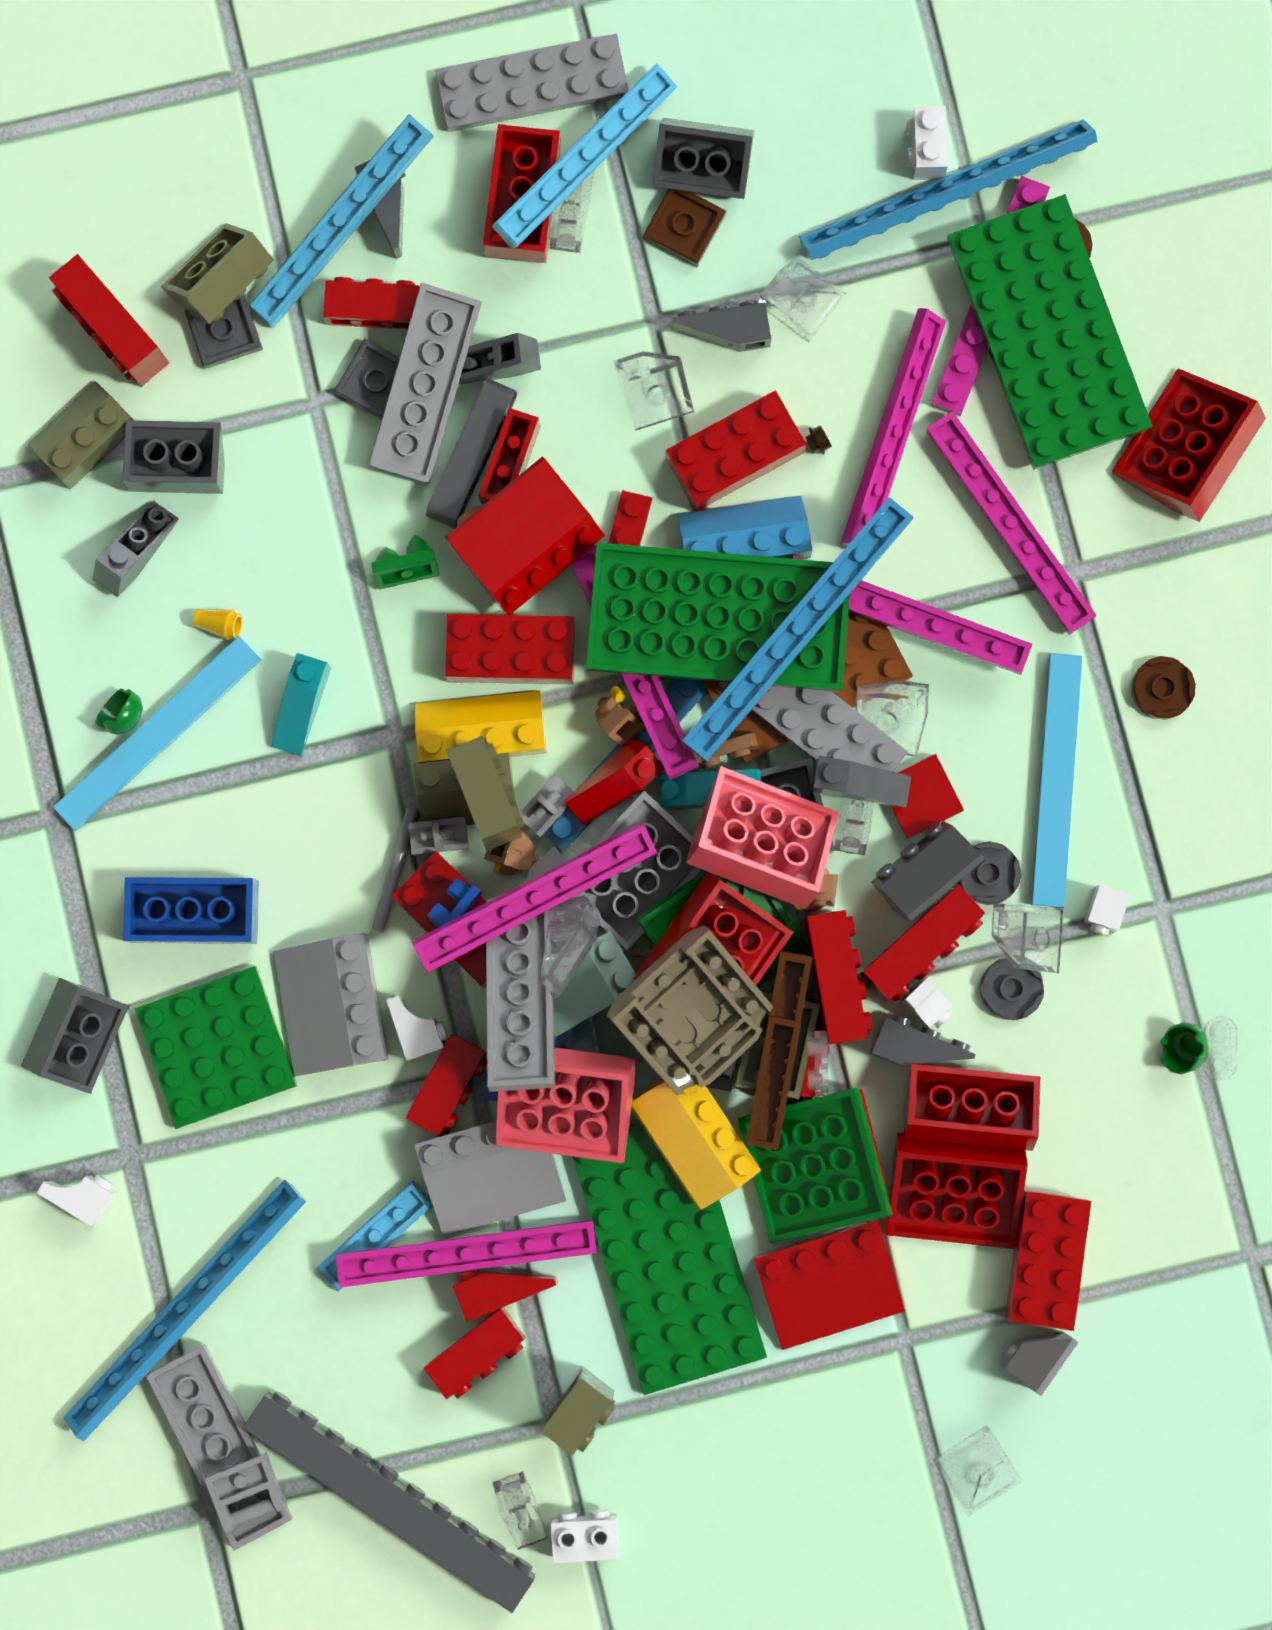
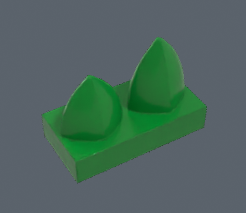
M415 534L407 546L405 555L399 556L394 550L384 547L377 556L376 562H371L379 590L440 576L433 548L431 549L422 538Z

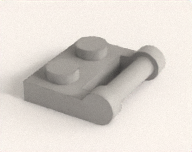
M267 1452L204 1478L225 1533L235 1530L238 1524L275 1509L279 1512L288 1507ZM268 1489L270 1498L233 1513L229 1511L228 1504Z

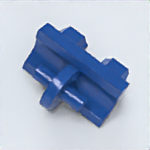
M455 879L446 893L459 902L458 905L450 913L437 903L427 916L439 928L467 913L483 892L474 885L470 887L466 883Z

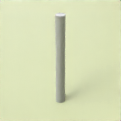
M406 808L372 925L373 930L384 933L393 902L391 896L396 892L410 843L408 823L416 822L418 810Z

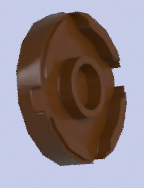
M1159 656L1148 660L1137 669L1132 679L1131 694L1134 703L1142 713L1153 719L1168 720L1179 716L1189 708L1195 697L1196 683L1190 669L1187 666L1185 667L1179 660L1173 657Z

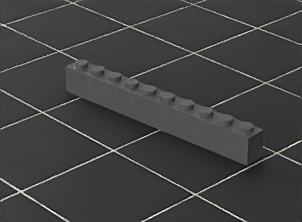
M269 1391L263 1396L243 1426V1429L510 1613L514 1612L535 1579L536 1574L532 1572L533 1567L531 1564L520 1557L514 1560L504 1553L506 1548L492 1538L487 1541L479 1536V1529L470 1522L463 1520L460 1523L450 1516L452 1511L438 1501L433 1504L425 1499V1492L412 1483H409L407 1486L397 1479L399 1475L390 1467L382 1465L380 1468L370 1461L372 1456L358 1446L353 1449L343 1442L345 1437L336 1430L329 1428L326 1431L317 1424L318 1419L306 1410H302L300 1413L291 1407L292 1401L282 1393L276 1391L272 1394Z

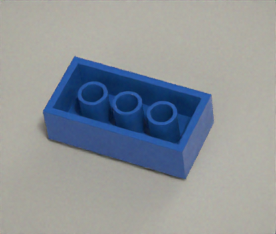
M125 877L123 941L128 943L257 944L259 881L254 878Z

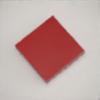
M936 754L898 772L911 776L906 808L890 806L906 839L927 830L937 822L941 823L964 811Z

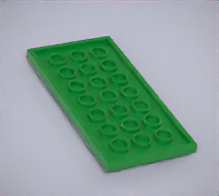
M1066 194L948 234V243L1033 470L1150 430L1153 427Z
M597 543L586 671L731 683L833 562ZM850 595L772 686L842 692Z
M642 1124L628 1129L624 1163L572 1156L591 1220H593L594 1231L643 1395L767 1358L720 1200L702 1210H698Z

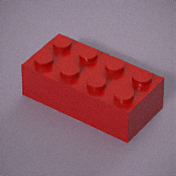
M498 124L483 239L485 257L547 263L553 211L515 249H512L492 228V225L560 159V131Z
M78 253L49 277L55 285L51 290L52 293L76 319L84 331L95 341L103 353L114 363L129 383L135 379L142 387L170 364L159 347Z
M775 390L666 449L665 459L695 511H699L805 453L806 442Z
M447 614L445 677L448 682L574 685V616Z
M436 851L391 897L429 933L438 928L427 916L433 907L439 903L451 913L459 903L446 893L454 880L457 879L470 887L472 886ZM480 895L469 911L475 909L477 905L481 906L487 903V901ZM486 943L454 959L483 988L487 985Z
M958 885L859 974L884 1002L891 999L894 1002L899 1001L912 989L908 984L915 977L918 981L922 980L936 967L932 962L938 956L941 959L946 958L959 946L956 940L961 935L966 938L984 924L980 918L985 912Z
M846 910L807 916L804 923L810 955L813 957L812 968L818 1002L820 1004L824 1036H826V1045L867 1039V1032L872 1031L870 1013L864 1012L862 1000L867 999L864 980L858 981L856 969L861 967V960L858 948L852 949L850 937L855 935L853 917H847Z
M911 1064L907 1077L904 1138L1033 1151L1039 1137L1041 1077Z
M1024 1190L1005 1318L1008 1321L1069 1331L1075 1330L1092 1201Z

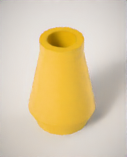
M197 609L193 617L195 628L203 629L226 640L237 638L242 630V615L236 613L234 609Z

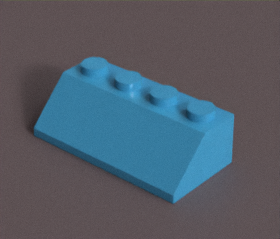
M802 496L677 514L683 550L792 559L794 555L803 559L811 558V538Z

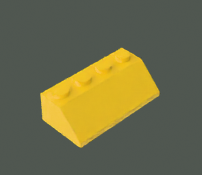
M541 691L415 704V734L419 763L450 760L446 750L480 736H483L486 745L493 743L497 754L509 753L510 757L547 753Z
M660 1078L632 1099L631 1109L697 1209L702 1210L740 1188L758 1174L761 1169L706 1086L700 1087L695 1085L682 1090L683 1094L676 1095Z

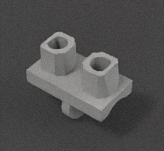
M554 774L520 812L524 824L541 838L568 808L563 801L574 791Z
M466 817L408 823L412 856L435 853L436 851L439 853L469 849Z

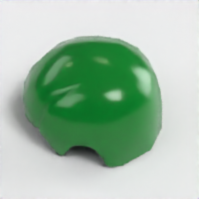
M120 688L104 704L97 715L96 724L115 735L124 734L132 730L140 721L143 712L141 698L130 689L124 690Z
M1182 1022L1171 1026L1160 1040V1043L1163 1045V1054L1160 1060L1170 1072L1182 1075L1197 1070L1206 1062L1209 1052L1207 1036L1195 1024Z

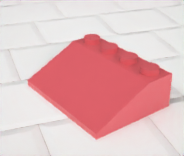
M720 766L695 831L686 863L806 909L820 892L839 812Z
M555 1048V1088L498 1091L496 1146L624 1163L634 1091L636 1058Z

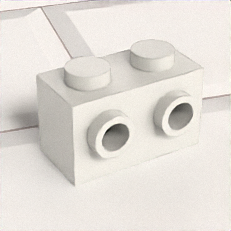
M946 106L914 107L912 118H907V137H912V148H908V167H913V180L942 178L946 175L948 168Z
M601 1509L590 1511V1516L577 1517V1512L568 1511L558 1513V1518H552L553 1563L619 1559L617 1514H610L609 1510Z

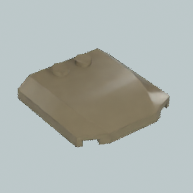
M705 926L687 932L613 1001L607 1017L676 1095L683 1094L682 1090L698 1085L703 1087L711 1084L755 1043L763 1030L760 1025L766 1011L771 1012L773 1006L712 932Z

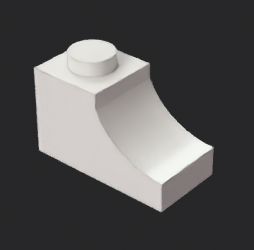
M929 976L923 978L900 1001L927 1028L933 1025L939 1028L951 1016L948 1010L953 1006Z
M401 996L386 1000L406 1061H411L443 1049L445 1046L444 1041L448 1040L443 1022L437 1024L436 1018L425 1020L414 1015L407 1008Z
M96 1174L95 1177L86 1176L81 1183L75 1186H63L53 1181L43 1182L37 1192L90 1227L99 1224L118 1194L117 1191L111 1188L113 1183L99 1174Z

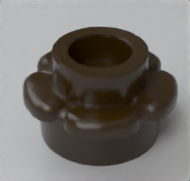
M821 425L813 429L809 427L810 434L805 436L811 450L813 453L820 451L824 455V451L832 447Z

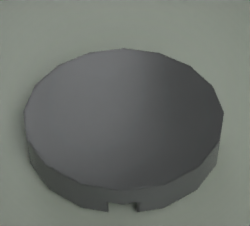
M991 841L978 843L973 847L985 860L958 881V884L976 903L983 905L1000 904L1011 897L1019 887L1021 878L1020 863L1012 851L1003 844Z
M1007 957L995 961L986 969L981 978L980 994L983 1004L992 1014L1001 1019L1015 1021L1030 1016L1038 1009L1044 997V984L1041 973L1034 964L1023 958Z

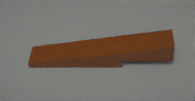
M785 950L779 952L770 1002L773 1007L771 1012L768 1013L746 1145L778 1151L812 964V955Z

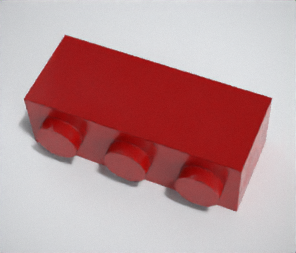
M335 277L334 280H326L323 318L326 324L331 326L407 330L420 286L415 285L414 282L409 280H398L396 284H389L376 278H368L365 282H353V279L348 277Z
M512 408L508 409L478 494L481 504L484 505L526 470L541 427L539 417Z
M451 1033L405 1119L438 1137H441L443 1132L449 1134L458 1119L457 1116L453 1115L459 1103L462 1105L466 1104L473 1091V1088L469 1087L474 1075L480 1077L487 1066V1059L484 1058L487 1051Z
M503 1307L435 1357L423 1369L446 1400L452 1395L458 1399L472 1388L469 1383L478 1375L484 1379L498 1368L495 1364L496 1361L504 1355L509 1360L524 1348L521 1342L525 1340L526 1336Z

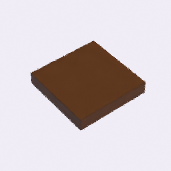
M668 189L645 230L643 239L698 267L727 211L689 191Z

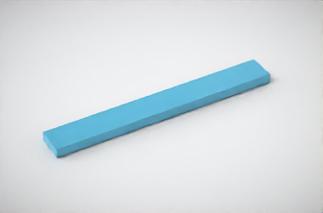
M655 64L492 225V228L512 249H515L678 87L659 64Z
M408 114L251 302L249 307L274 328L432 140L434 135Z
M238 636L53 808L73 830L77 831L262 659Z
M1055 653L1049 655L1031 905L1064 908L1082 670V656Z

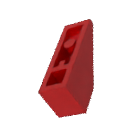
M632 737L563 802L576 818L585 825L642 790L664 770V767L647 745Z
M470 1270L458 1275L459 1282L455 1283L452 1287L465 1320L469 1322L556 1286L558 1281L554 1276L488 1271L477 1274L476 1270Z

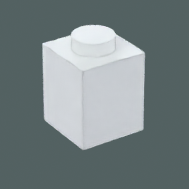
M1102 884L1095 886L1084 923L1091 925V931L1106 936L1109 935V932L1119 931L1131 895Z

